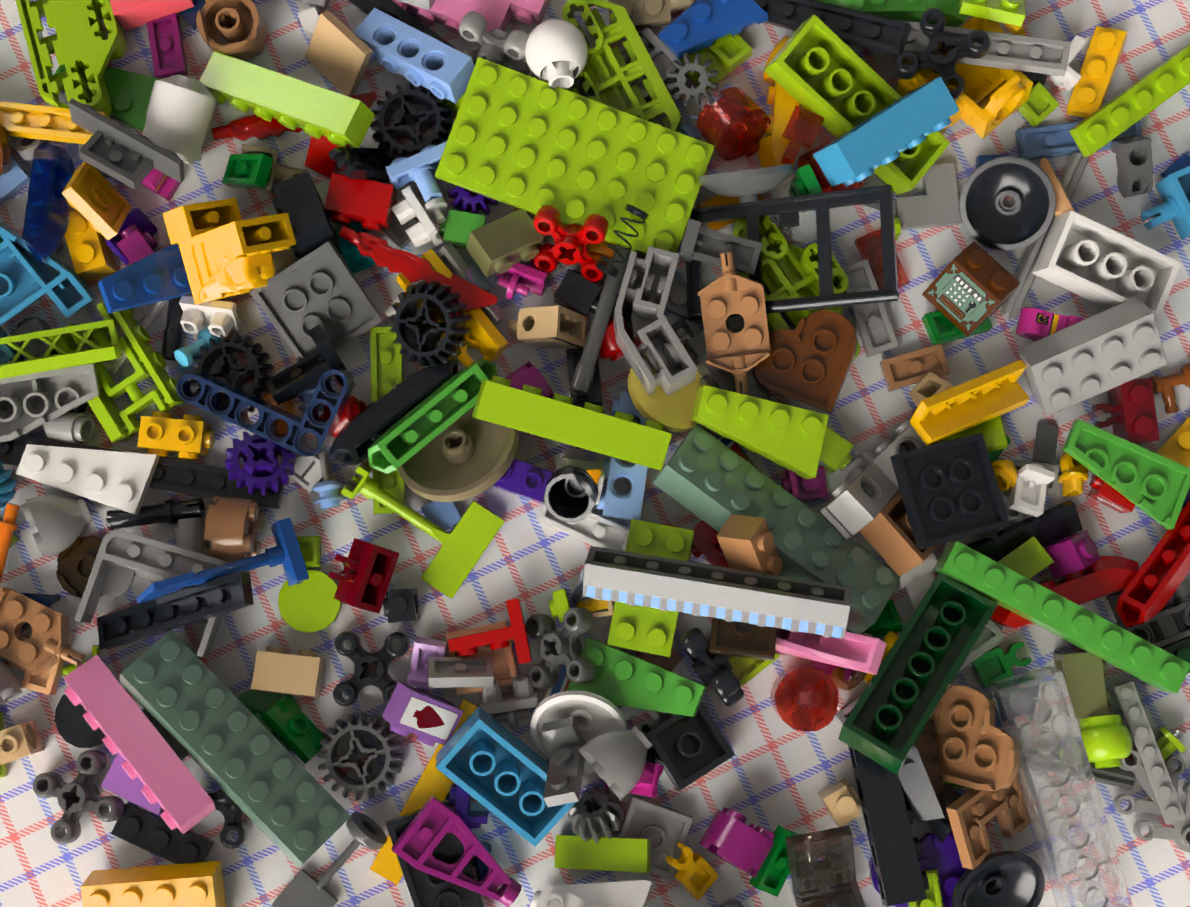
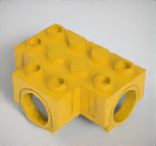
M974 16L960 27L1005 33L999 22ZM1002 23L1011 34L1026 36L1023 26ZM956 63L955 71L965 82V90L962 97L955 101L960 111L950 116L949 118L952 123L938 132L943 135L948 127L962 119L968 126L970 125L975 129V132L982 139L985 138L1029 99L1033 82L1021 71ZM923 69L912 79L898 80L896 92L903 97L940 76L930 69ZM953 85L947 86L949 90L957 89Z

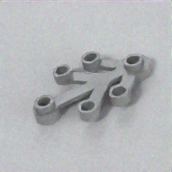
M1133 747L1131 752L1134 757L1133 762L1127 765L1125 759H1122V766L1117 768L1132 772L1137 782L1152 801L1134 799L1129 795L1119 794L1114 798L1113 806L1116 811L1125 815L1138 812L1163 816L1146 771L1141 765L1138 750ZM1170 755L1164 762L1177 793L1179 775L1185 771L1186 764L1181 757ZM1176 759L1178 762V767L1176 770L1172 771L1170 768V762ZM1187 781L1182 789L1186 797L1184 814L1187 819L1172 823L1173 827L1157 826L1147 820H1138L1133 827L1134 834L1138 838L1145 841H1150L1153 838L1173 840L1177 848L1190 852V842L1186 840V834L1190 831V781ZM1128 799V808L1122 810L1120 807L1121 801ZM1147 824L1149 832L1147 835L1142 836L1140 832L1141 827Z

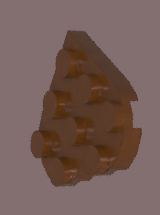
M819 310L801 319L794 331L778 329L777 331L770 332L771 355L754 366L753 371L759 383L769 390L832 414L856 354L858 343L857 331L846 317L836 311Z

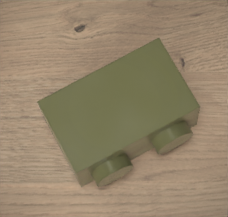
M518 209L471 231L466 249L484 275L488 277L495 273H505L513 264L522 260L527 262L533 259L539 253L544 236L536 231L533 221L527 212Z
M1087 651L1053 653L1060 716L1068 719L1109 715L1108 708L1111 707V695L1105 687L1104 676L1107 675L1106 661Z

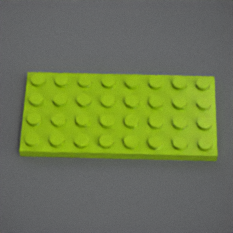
M481 57L477 58L437 167L435 178L535 215L542 206H554L560 212V221L563 225L577 223L583 226L589 215L600 214L609 223L608 233L604 240L625 248L630 247L613 230L637 235L628 225L620 220V217H625L643 222L640 217L625 210L626 205L631 204L649 215L648 219H645L646 223L644 224L625 220L639 234L637 237L620 234L631 244V250L646 256L648 248L651 246L677 253L701 187L698 176L705 175L715 147L714 145L557 86H555L556 88H550L547 82Z

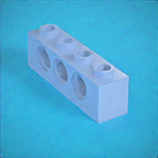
M376 8L369 13L353 32L373 50L369 61L374 60L380 63L390 73L395 74L397 72L406 77L413 85H422L439 99L446 98L455 104L465 93L474 69L472 57Z
M621 390L620 398H613L611 416H614L616 411L633 415L641 425H645V421L650 420L647 417L644 418L638 412L631 400L629 391ZM611 457V460L604 459V478H608L606 491L602 490L597 509H603L602 516L629 521L631 519L640 520L648 467L636 463L623 464L618 458ZM618 479L628 480L631 484L630 493L623 496L618 495L613 488L615 481Z

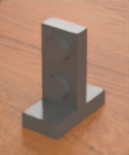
M689 219L680 249L679 260L691 263L693 259L721 267L719 254L726 253L727 257V253L733 252L735 271L753 276L763 243L701 227L700 221Z
M574 717L543 723L542 734L551 750L543 799L547 807L577 802L580 798L583 775L595 773V770L578 751L586 744V741Z

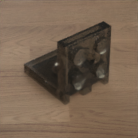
M849 825L785 838L791 892L796 907H865L856 881L853 836ZM820 857H825V859L821 861H815Z

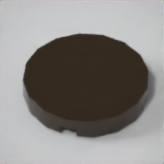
M94 536L79 537L67 549L59 553L57 559L58 570H56L57 579L62 588L72 596L82 598L103 540L102 538Z

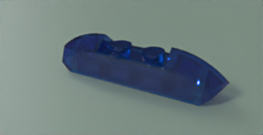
M44 142L34 149L22 234L23 241L35 259L43 265L56 253L69 224V212L66 198L61 193L74 174V164L70 155L60 146Z

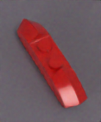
M1190 500L1180 512L1174 529L1167 530L1118 598L1115 610L1125 627L1143 624L1157 615L1190 572Z
M1100 556L1101 559L1086 567L1085 572L1082 569L1064 575L1065 579L1054 583L1053 579H1049L1038 584L1081 605L1126 588L1138 572L1139 564L1137 561L1124 557ZM998 604L991 620L1006 628L1016 629L1032 623Z

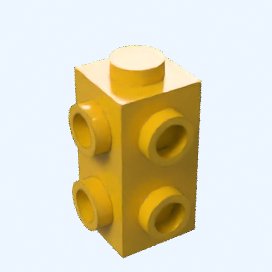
M152 411V417L141 416L137 447L148 450L147 454L167 457V452L179 453L178 458L198 460V455L208 456L209 448H213L215 432L211 430V424L202 421V416L183 414V419H172L171 413Z

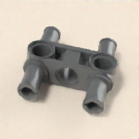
M1187 576L1173 594L1175 598L1173 603L1164 606L1149 621L1135 626L1125 627L1115 610L1118 598L1124 590L1106 596L1116 618V625L1129 632L1136 630L1139 637L1158 647L1190 637V619L1188 617L1190 609V582ZM1142 681L1143 686H1149V685H1150V684H1148V683Z

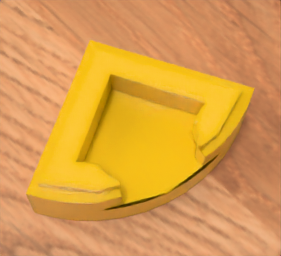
M594 598L575 604L576 607L586 608L590 612L608 608L607 600L600 601Z

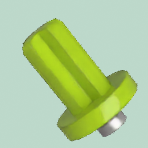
M1164 726L1158 729L1163 735L1156 741L1164 761L1177 749L1182 754L1187 750L1179 741L1185 736L1178 729H1175L1173 733Z

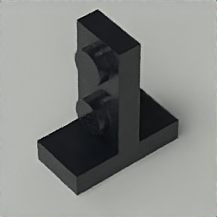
M320 325L308 330L319 350L265 381L278 405L296 398L299 393L312 385H317L324 372L338 368L346 369ZM335 374L339 383L343 387V379L339 375Z

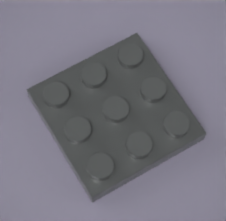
M330 239L276 273L272 278H269L267 286L250 290L252 296L298 361L319 350L308 330L317 325H320L336 350L383 320L382 315Z

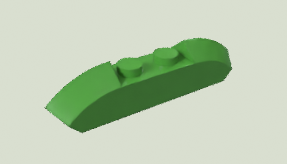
M959 0L819 1L890 19L920 23L921 16L926 10L937 8L944 13L946 18L945 26L949 27L959 26L965 22L968 16L959 13ZM929 21V22H928L929 24H933V25H934V24H937L936 21Z
M484 358L475 360L399 419L369 447V467L386 474L395 471L476 405L482 380L491 381L492 375L498 376L495 363Z

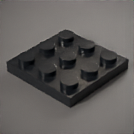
M982 433L895 454L890 457L917 550L1010 526Z

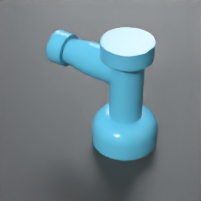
M208 327L199 331L197 341L186 348L180 347L174 352L175 359L178 362L177 370L179 373L187 374L189 372L188 369L191 368L193 358L202 353L200 347L211 348L209 339H214L216 344L220 343V337L210 334Z

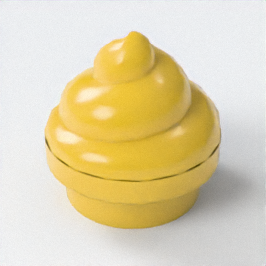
M1002 459L991 462L999 490L1007 491L1013 487L1018 479L1017 469L1013 461Z

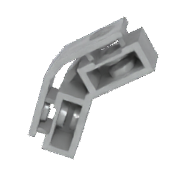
M651 246L648 248L645 260L637 258V252L631 251L614 310L613 325L616 343L647 394H653L655 387L661 385L666 395L669 396L694 382L698 369L664 316L680 254ZM638 272L643 273L644 278L641 288L634 290L633 287ZM626 301L633 303L630 319L632 340L625 331L622 313ZM645 357L648 358V360L650 361L651 365H652L653 368L655 369V371H656V373H657L656 375H654V373H653V371H652V368L650 367V365H649L648 361L645 359Z
M909 418L904 420L894 430L897 433L896 436L889 442L886 439L873 449L872 453L874 456L872 458L863 451L843 469L847 476L832 491L833 498L820 511L846 539L855 535L875 519L899 490L890 459L891 456L899 454V445L905 446L908 451L927 447L909 423Z

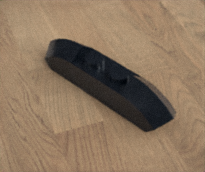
M457 360L445 364L440 363L436 367L426 366L415 371L404 382L395 385L384 397L371 403L361 414L355 415L338 433L332 444L329 457L344 465H358L368 457L369 447L386 430L458 373Z

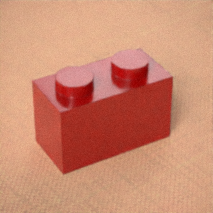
M332 173L324 210L328 217L331 218V221L337 224L350 225V222L362 224L363 228L371 231H380L381 228L390 230L393 210L391 208L396 203L397 192L394 185L366 179H349L346 175Z

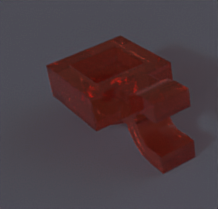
M796 105L782 135L783 138L790 140L780 163L784 165L793 164L801 146L811 149L825 118Z

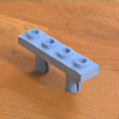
M447 141L437 146H426L418 154L411 157H400L394 160L391 165L386 167L390 184L394 185L397 190L416 182L425 203L435 198H442V193L433 174L436 173Z

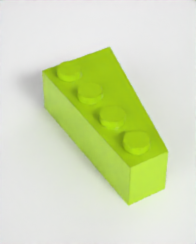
M703 385L697 389L691 420L727 439L735 441L744 448L771 460V462L785 467L807 480L816 478L829 415Z

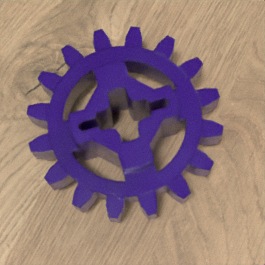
M243 432V440L234 438L233 448H227L226 450L228 459L225 460L226 470H229V480H236L239 490L245 485L248 486V493L250 495L254 493L255 489H260L262 496H265L267 488H271L276 493L278 492V483L288 485V475H294L295 454L291 450L257 434L250 436L248 432ZM278 454L280 455V457H281V459H282V464H281V466L278 465V460H277V455H278ZM240 458L243 459V469L239 465Z

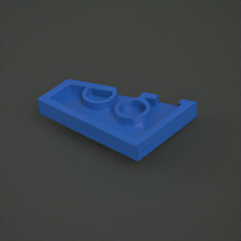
M697 0L658 33V37L678 59H682L684 54L691 55L713 45L715 40L730 33L734 36L743 32L742 28L755 22L759 25L768 21V13L754 0Z

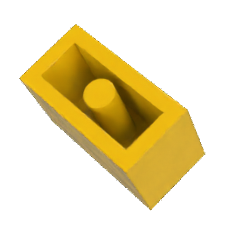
M78 210L59 215L73 266L78 276L90 282L118 271L111 248L105 243V237L101 233L96 232L91 227L89 221Z

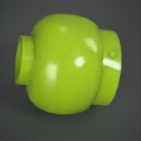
M1103 715L1078 720L1080 730L1076 733L1075 742L1081 758L1086 762L1094 763L1095 769L1122 766L1121 760L1129 757L1132 752L1133 741L1129 729L1122 724L1121 715Z

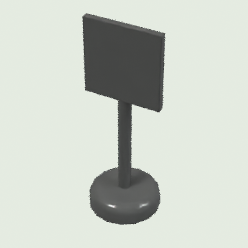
M357 811L353 812L347 820L346 826L354 840L320 880L316 881L308 872L302 869L273 902L272 906L333 907L339 900L326 890L324 886L360 844L371 850L381 849L387 842L384 831L367 815Z

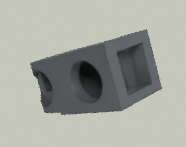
M1137 134L1112 140L1111 148L1112 152L1116 154L1117 185L1122 197L1127 198L1150 193L1153 187L1151 138Z

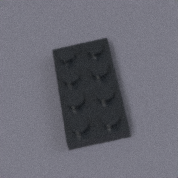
M447 799L442 801L444 804L450 807ZM421 809L386 822L393 845ZM446 833L432 854L434 858L452 864L462 855L464 846L456 835ZM397 855L414 907H484L479 893L422 872ZM468 862L462 872L475 880L470 863Z

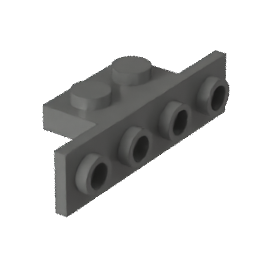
M73 98L68 102L71 121L93 134L78 151L81 160L133 189L137 188L153 168L180 183L184 180L183 160L176 153L160 148L153 144L146 136L135 134L125 128L119 121L110 120L88 104H82Z

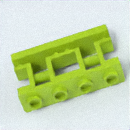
M101 302L96 307L103 316V320L115 318L116 325L119 324L127 337L120 338L121 347L136 372L116 385L102 364L106 361L96 362L95 366L101 395L88 401V404L111 442H127L135 436V432H139L140 424L135 415L153 403H156L161 412H169L173 409L172 407L175 405L180 406L185 401L177 394V380L170 377L165 369L167 364L159 352L154 351L148 342L151 340L150 335L134 319V309L131 308L108 314L105 302ZM70 323V324H68L67 326L77 325V324ZM108 326L96 328L89 338L92 341L95 340L100 346L112 344L106 334L109 330ZM87 330V331H85V332H83V331H78V332H80L81 334H83V335L85 336L89 330ZM66 333L62 336L58 345L71 352L77 349L82 340L71 333ZM57 335L48 336V338L54 341ZM151 376L159 390H153L144 396L138 384ZM127 392L133 404L120 412L113 398H118Z

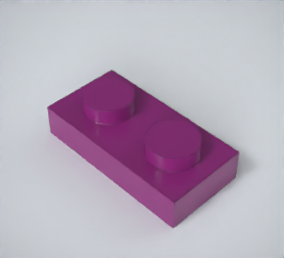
M173 13L146 22L155 77L163 79L174 75H188L179 16Z

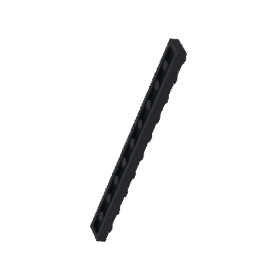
M22 435L12 441L0 442V461H3V464L19 466L27 444L106 451L118 450ZM160 457L149 488L208 498L220 496L255 499L259 506L280 509L284 485L278 483V492L276 493L271 488H267L265 496H262L260 489H255L254 493L250 495L248 493V486L245 485L239 490L236 480H229V470H226V468Z

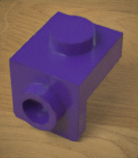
M456 784V787L450 788L449 805L455 807V812L459 814L470 829L480 828L481 824H487L489 811L470 810L471 795Z

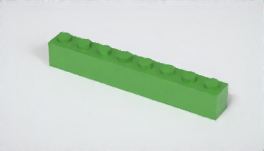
M951 541L946 544L933 569L1161 691L1178 694L1190 669V663L958 541Z

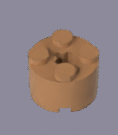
M205 0L206 3L198 11L196 23L201 37L212 52L216 51L243 61H248L263 52L267 35L266 25L251 0Z
M215 496L213 500L217 504L209 505L205 522L204 540L211 541V550L205 549L206 555L222 561L233 562L259 555L261 543L257 541L258 529H263L265 511L259 510V505L255 499Z

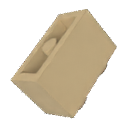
M267 646L266 652H256L251 684L252 690L320 698L325 660L317 657V651L299 649L298 655L285 654L286 648Z

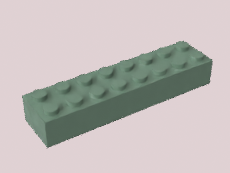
M698 424L684 438L653 481L654 485L717 532H720L731 514L765 518L779 557L782 559L783 567L778 576L852 587L847 629L855 634L863 633L877 622L900 579L895 571L851 538L846 539L836 527Z
M172 630L120 673L121 685L298 869L351 817Z

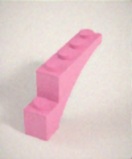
M396 0L392 1L404 10L415 13L420 20L430 24L435 21L444 25L445 29L451 33L460 35V23L463 17L472 11L481 14L486 19V31L488 33L491 29H499L505 32L512 15L521 23L539 25L551 0H435L430 10Z
M777 628L775 651L877 675L887 643L880 639L847 631L845 639L836 637L826 638L818 634L805 632L796 633L787 629Z

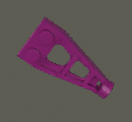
M431 795L392 846L394 853L416 869L495 899L506 907H509L516 900L521 891L522 885L505 873L459 814L433 795ZM446 833L456 835L464 846V852L452 864L438 860L432 854ZM473 856L479 857L489 867V871L481 881L474 880L462 872Z

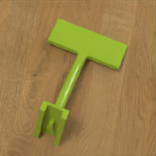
M362 461L355 472L363 477L360 478L354 475L351 481L357 485L355 486L348 481L341 494L351 500L358 493L369 500L374 498L439 541L442 546L420 579L452 599L505 521L473 500L452 532L449 533L381 489V484L369 477L372 467H369L367 463Z

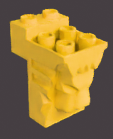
M236 198L183 205L163 213L171 245H179L195 304L248 294L251 289L267 286L268 279L275 275L272 253L286 250L290 246L296 245L288 213L242 220Z

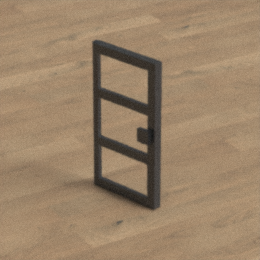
M891 185L692 209L689 219L700 221L701 224L746 218L747 239L761 243L760 216L779 214L780 228L800 226L799 212L816 210L820 296L765 301L767 314L898 301L893 187ZM880 202L884 289L834 294L830 208ZM760 251L755 273L753 276L749 275V279L763 284L762 251ZM692 259L691 263L686 262L687 307L689 321L703 320L700 296H698V292L702 290V267L700 261ZM732 314V315H730L729 317H738V316H741V315H739V314Z

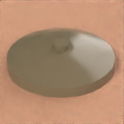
M474 405L402 464L397 471L406 485L414 493L425 499L436 502H456L474 497L494 485L510 467L518 448V430L472 417Z

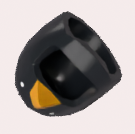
M571 465L557 469L548 479L544 492V501L548 512L561 521L574 523L583 520L592 512L596 505L598 497L597 484L601 470H586L582 467Z

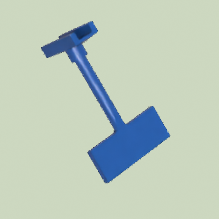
M291 518L279 520L270 526L276 546L266 549L265 553L206 569L195 574L190 572L155 582L136 597L137 604L178 592L185 586L203 584L239 571L246 572L267 565L275 567L282 564L289 587L302 583L303 580L309 579V575Z

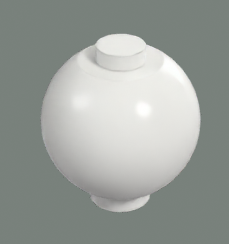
M548 19L536 26L527 39L525 47L527 65L538 79L549 83L550 88H556L555 86L563 89L570 88L574 84V79L582 72L587 62L588 48L585 37L575 25L568 21Z

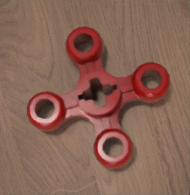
M551 205L542 206L534 217V228L542 235H551L554 238L555 244L546 243L540 246L539 253L534 258L536 268L542 272L550 273L557 268L559 261L566 265H573L579 262L581 273L585 279L591 282L601 280L605 273L596 268L595 265L597 262L607 266L608 264L600 259V256L604 255L598 252L591 253L587 244H598L606 238L609 229L607 219L600 214H592L586 218L583 226L577 223L563 225L557 208Z

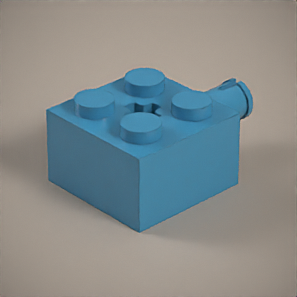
M1190 166L1169 174L1155 185L1163 203L1141 212L1142 221L1154 217L1149 222L1143 224L1146 229L1151 230L1158 225L1172 220L1181 240L1190 237Z

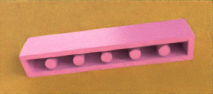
M97 654L63 677L68 687L64 690L66 696L74 706L80 703L87 711L83 714L84 719L93 730L97 728L102 730L106 736L102 741L112 755L117 752L120 753L125 760L121 766L132 780L138 777L145 785L140 790L151 805L158 802L163 808L164 812L160 816L171 830L177 827L184 834L215 810L214 801Z

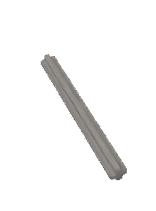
M1081 152L1071 154L1060 178L1070 201L1089 161V157H1084ZM1056 216L1053 217L1045 233L1030 244L1015 276L1020 285L1000 309V314L1005 318L1016 319L1036 278L1032 271Z

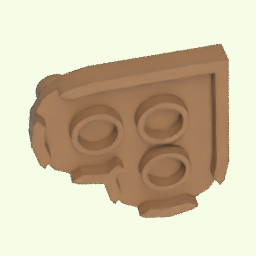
M952 686V689L947 691L931 717L935 723L942 781L983 791H997L1002 788H1009L1013 784V780L1020 767L1019 741L1006 730L995 726V703L990 697H987L982 691L971 686Z

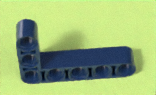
M342 368L324 372L319 379L303 418L201 372L182 376L177 382L176 389L179 397L185 402L295 453L310 457L323 452L329 445L340 416L354 388V377L348 370ZM335 374L339 375L344 382L340 392L335 391L330 384L331 378ZM193 379H196L201 385V391L198 396L194 395L190 389ZM221 393H226L230 398L228 409H224L219 404ZM320 404H326L330 408L331 415L327 421L321 419L318 415ZM250 406H254L259 411L260 416L256 423L252 422L248 417ZM279 419L284 420L288 424L289 430L286 436L279 434L276 425ZM307 433H312L317 437L318 445L316 449H310L306 445L305 437Z

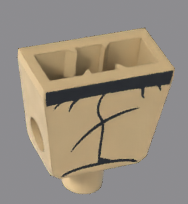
M559 305L521 308L518 312V319H511L509 321L508 333L510 337L517 338L519 341L536 347L584 348L588 317Z

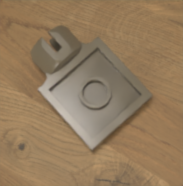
M608 0V2L625 7L636 30L644 29L645 27L652 28L669 25L672 22L674 12L688 9L697 1ZM609 10V16L610 13L614 14L612 10Z

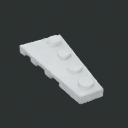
M27 444L15 474L138 515L160 456L155 454Z

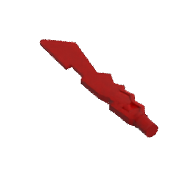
M375 92L352 95L351 97L362 101L370 109L377 95ZM252 115L231 121L226 126L212 128V135L214 140L236 138L244 142L252 137L264 140L273 135L278 138L285 131L301 133L302 128L296 127L295 130H291L281 125L277 119L272 118L271 122L257 115Z
M345 225L339 232L341 238L356 245L361 255L372 257L377 266L388 267L390 273H402L410 283L424 280L428 282L438 281L441 282V285L452 286V293L457 292L461 294L458 303L468 305L464 310L465 312L493 305L498 301L495 295L455 274H452L451 279L432 270L429 261L407 251L394 249L388 246L389 242L366 232H357Z

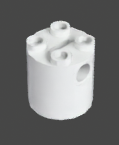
M174 75L155 80L146 111V122L142 135L149 138L153 144L160 148L176 153L183 160V163L193 165L194 160L201 161L202 145L206 135L209 133L217 100L202 82L186 76Z

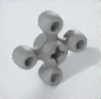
M472 11L463 17L459 26V33L469 42L464 45L462 53L472 57L475 63L477 58L481 57L529 76L530 69L527 63L522 60L525 58V47L529 37L526 32L514 30L508 35L502 30L491 29L488 33L486 31L487 21L481 14Z

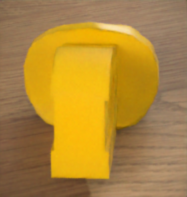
M1065 452L1060 458L1062 475L1059 476L1058 482L1063 484L1062 496L1074 497L1083 493V482L1088 480L1089 474L1085 466Z

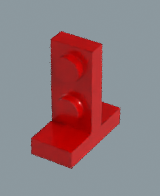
M520 598L506 601L510 627L449 639L450 652L458 651L459 657L478 653V646L490 644V649L495 650L509 647L508 640L514 639L518 663L532 662L533 659Z

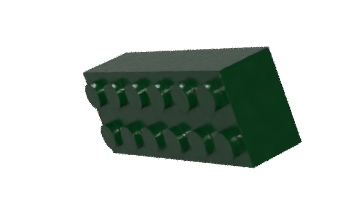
M939 572L883 660L877 675L873 676L842 725L838 739L897 775L990 622L997 604Z

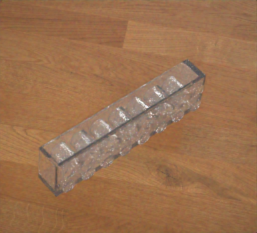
M1047 666L990 683L1002 728L1019 741L1020 767L1018 769V776L1056 906L1133 907L1062 671L1053 666Z

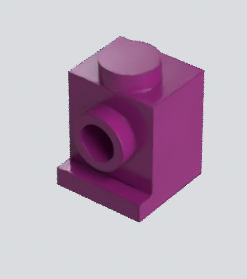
M133 224L119 234L122 240L116 243V245L131 264L157 252L156 248L159 244L148 230L143 233L140 228L138 229Z

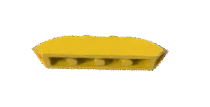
M785 36L776 45L767 60L766 66L788 41L789 36ZM764 71L763 80L772 85L768 86L766 104L771 105L770 116L766 115L764 122V134L769 136L760 138L757 141L759 161L762 168L793 164L794 167L799 103Z

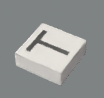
M300 455L296 459V464H294V475L288 476L312 493V488L323 480L320 460L316 456L306 457Z

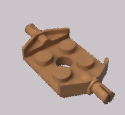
M733 252L727 253V257L726 253L719 254L722 267L721 277L698 292L706 344V363L732 373L735 379L736 393L742 394L743 389V394L750 393L747 379L749 370L771 355L764 285L738 274V271H735ZM739 314L743 317L745 325L742 331L733 332L728 328L727 320L730 315Z
M0 588L1 657L31 671L33 676L44 674L60 660L70 662L76 667L82 665L83 661L81 660H85V654L71 649L72 645L69 644L68 616L11 588ZM25 623H29L32 627V635L28 640L23 639L21 636V627Z

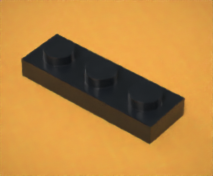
M131 803L124 804L125 811L122 817L117 820L111 832L112 835L175 864L206 861L214 841L190 830L184 834L177 827L171 830L161 817Z

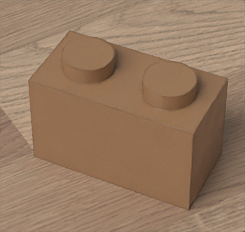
M731 514L716 536L729 568L778 576L783 567L782 559L779 557L765 518Z

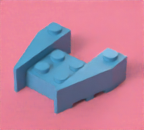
M0 223V237L4 240L0 243V338L8 336L1 328L2 325L45 294L51 298L66 318L74 315L97 298L83 278L76 274L75 270L5 223ZM7 344L0 345V364L7 363L13 359L18 351Z

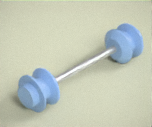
M312 385L298 394V396L304 399V404L298 407L299 410L306 411L317 385ZM320 404L318 407V415L320 411H323L325 404ZM324 450L319 453L323 481L318 482L312 488V491L319 493V499L314 502V505L320 504L321 510L340 507L339 501L345 500V497L338 496L337 490L343 486V483L337 480H329Z

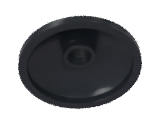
M1016 156L998 157L979 166L966 180L960 195V215L966 230L982 245L1003 251L1020 249L1039 239L1051 224L1056 209L1055 189L1046 172L1034 162ZM1005 196H1013L1015 204L1007 206L1004 203Z
M1000 851L989 854L975 869L967 868L962 874L953 892L952 907H1038L1045 889L1044 874L1036 861L1022 852Z

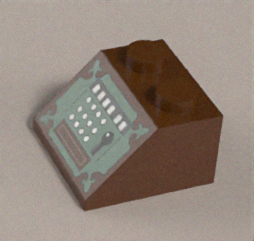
M974 241L950 262L922 295L968 337L1009 300L1020 285V282Z

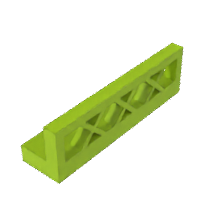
M115 318L1 337L0 345L7 344L18 352L11 362L0 364V379L113 360L123 356ZM108 326L112 344L100 346L89 338L96 328ZM89 330L85 336L78 331ZM71 333L82 340L75 351L69 352L58 345L64 334ZM57 335L54 341L47 338L48 336ZM39 338L50 346L44 356L36 357L25 350L32 339ZM19 341H25L22 346H19L18 344L14 343ZM86 343L93 347L88 349H82ZM54 349L60 352L59 354L50 355ZM22 354H23L24 356H26L27 358H29V359L19 360V358L21 357Z

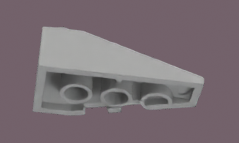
M95 363L0 379V442L12 441L101 395Z

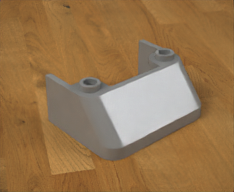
M123 530L111 531L104 536L74 620L91 624L101 593L110 596L125 594L130 589L134 576L158 582L190 572L195 574L226 563L214 557ZM197 585L185 586V587H183L181 590H184V589H187V588H190V587H194V586H197ZM223 614L200 621L207 625L196 656L209 658Z

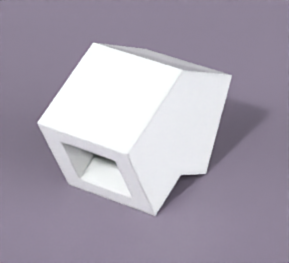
M315 6L297 13L308 38H312L320 17Z

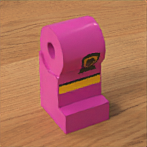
M153 168L140 184L170 202L181 183Z
M1022 308L1015 334L1036 342L1081 322L1083 317L1074 315L1064 316L1036 308Z

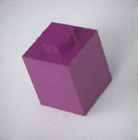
M1087 530L1067 536L1044 547L1045 551L1054 561L1048 566L1053 578L1085 569L1101 559L1097 552V546Z

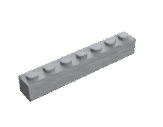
M1134 682L1113 687L1166 825L1186 820L1187 818Z

